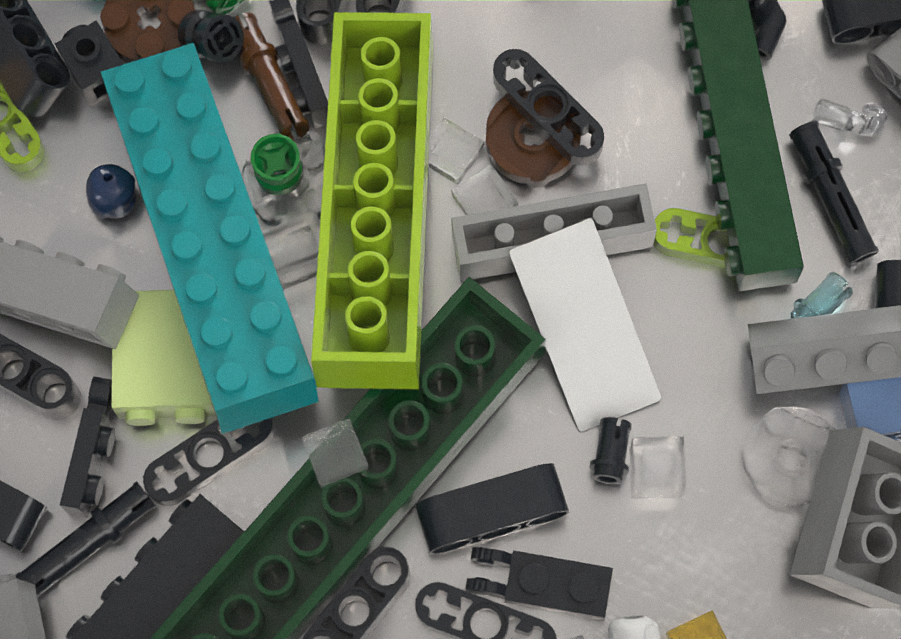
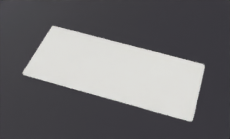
M591 218L509 251L539 331L546 339V349L580 432L600 425V419L618 418L661 400V394L598 231Z

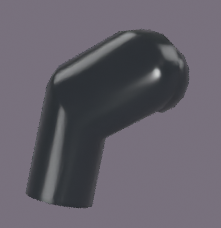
M748 0L751 18L758 29L755 37L759 56L761 59L769 60L772 58L787 22L786 15L778 0Z

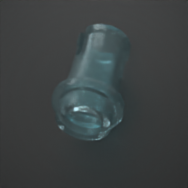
M830 272L805 299L798 298L794 302V310L790 313L791 318L832 314L846 299L853 295V289L847 287L843 290L849 283L839 274Z

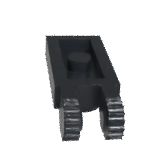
M472 548L471 559L477 563L487 566L510 568L507 585L481 577L468 578L465 587L466 591L504 599V603L598 620L605 619L613 568L515 550L511 554L497 549Z

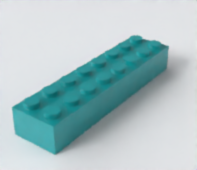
M194 43L101 71L107 95L222 434L319 402L311 366Z

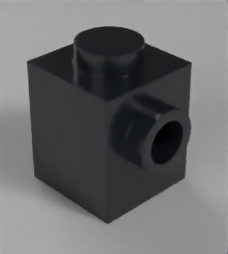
M97 20L89 25L81 24L68 30L63 35L62 40L55 43V46L68 71L91 107L108 97L101 71L124 64Z

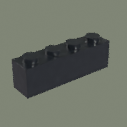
M199 494L193 502L186 499L170 516L168 522L172 526L159 540L153 537L143 545L134 559L138 564L125 579L122 576H118L105 588L100 597L103 601L102 605L91 617L87 614L80 617L69 629L66 638L150 639L242 535L244 530L203 495Z

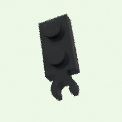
M271 0L269 1L272 9L271 13L283 42L282 45L276 46L275 49L284 74L293 71L298 83V87L291 89L292 94L302 114L310 115L315 129L327 125L328 100L298 21L295 19L290 1Z
M93 376L91 381L87 408H83L60 501V506L70 515L88 518L91 505L97 506L102 495L104 480L103 476H98L102 457L110 456L115 440V428L110 427L111 422L109 420L112 410L111 379Z

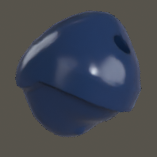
M104 164L94 168L86 182V197L92 212L101 219L106 217L121 218L128 215L136 203L134 176L126 169L115 164Z

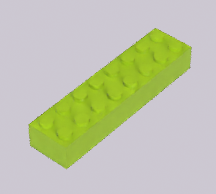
M334 12L311 353L316 388L419 389L433 66L431 13Z

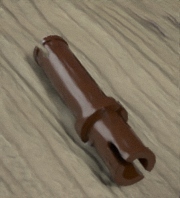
M243 13L247 24L245 28L239 16H235L234 18L241 24L244 33L243 45L240 50L242 54L240 61L245 73L252 75L279 130V134L288 136L294 141L290 131L293 126L298 139H301L308 133L310 125L304 118L277 63L279 57L274 45L266 41L255 14Z

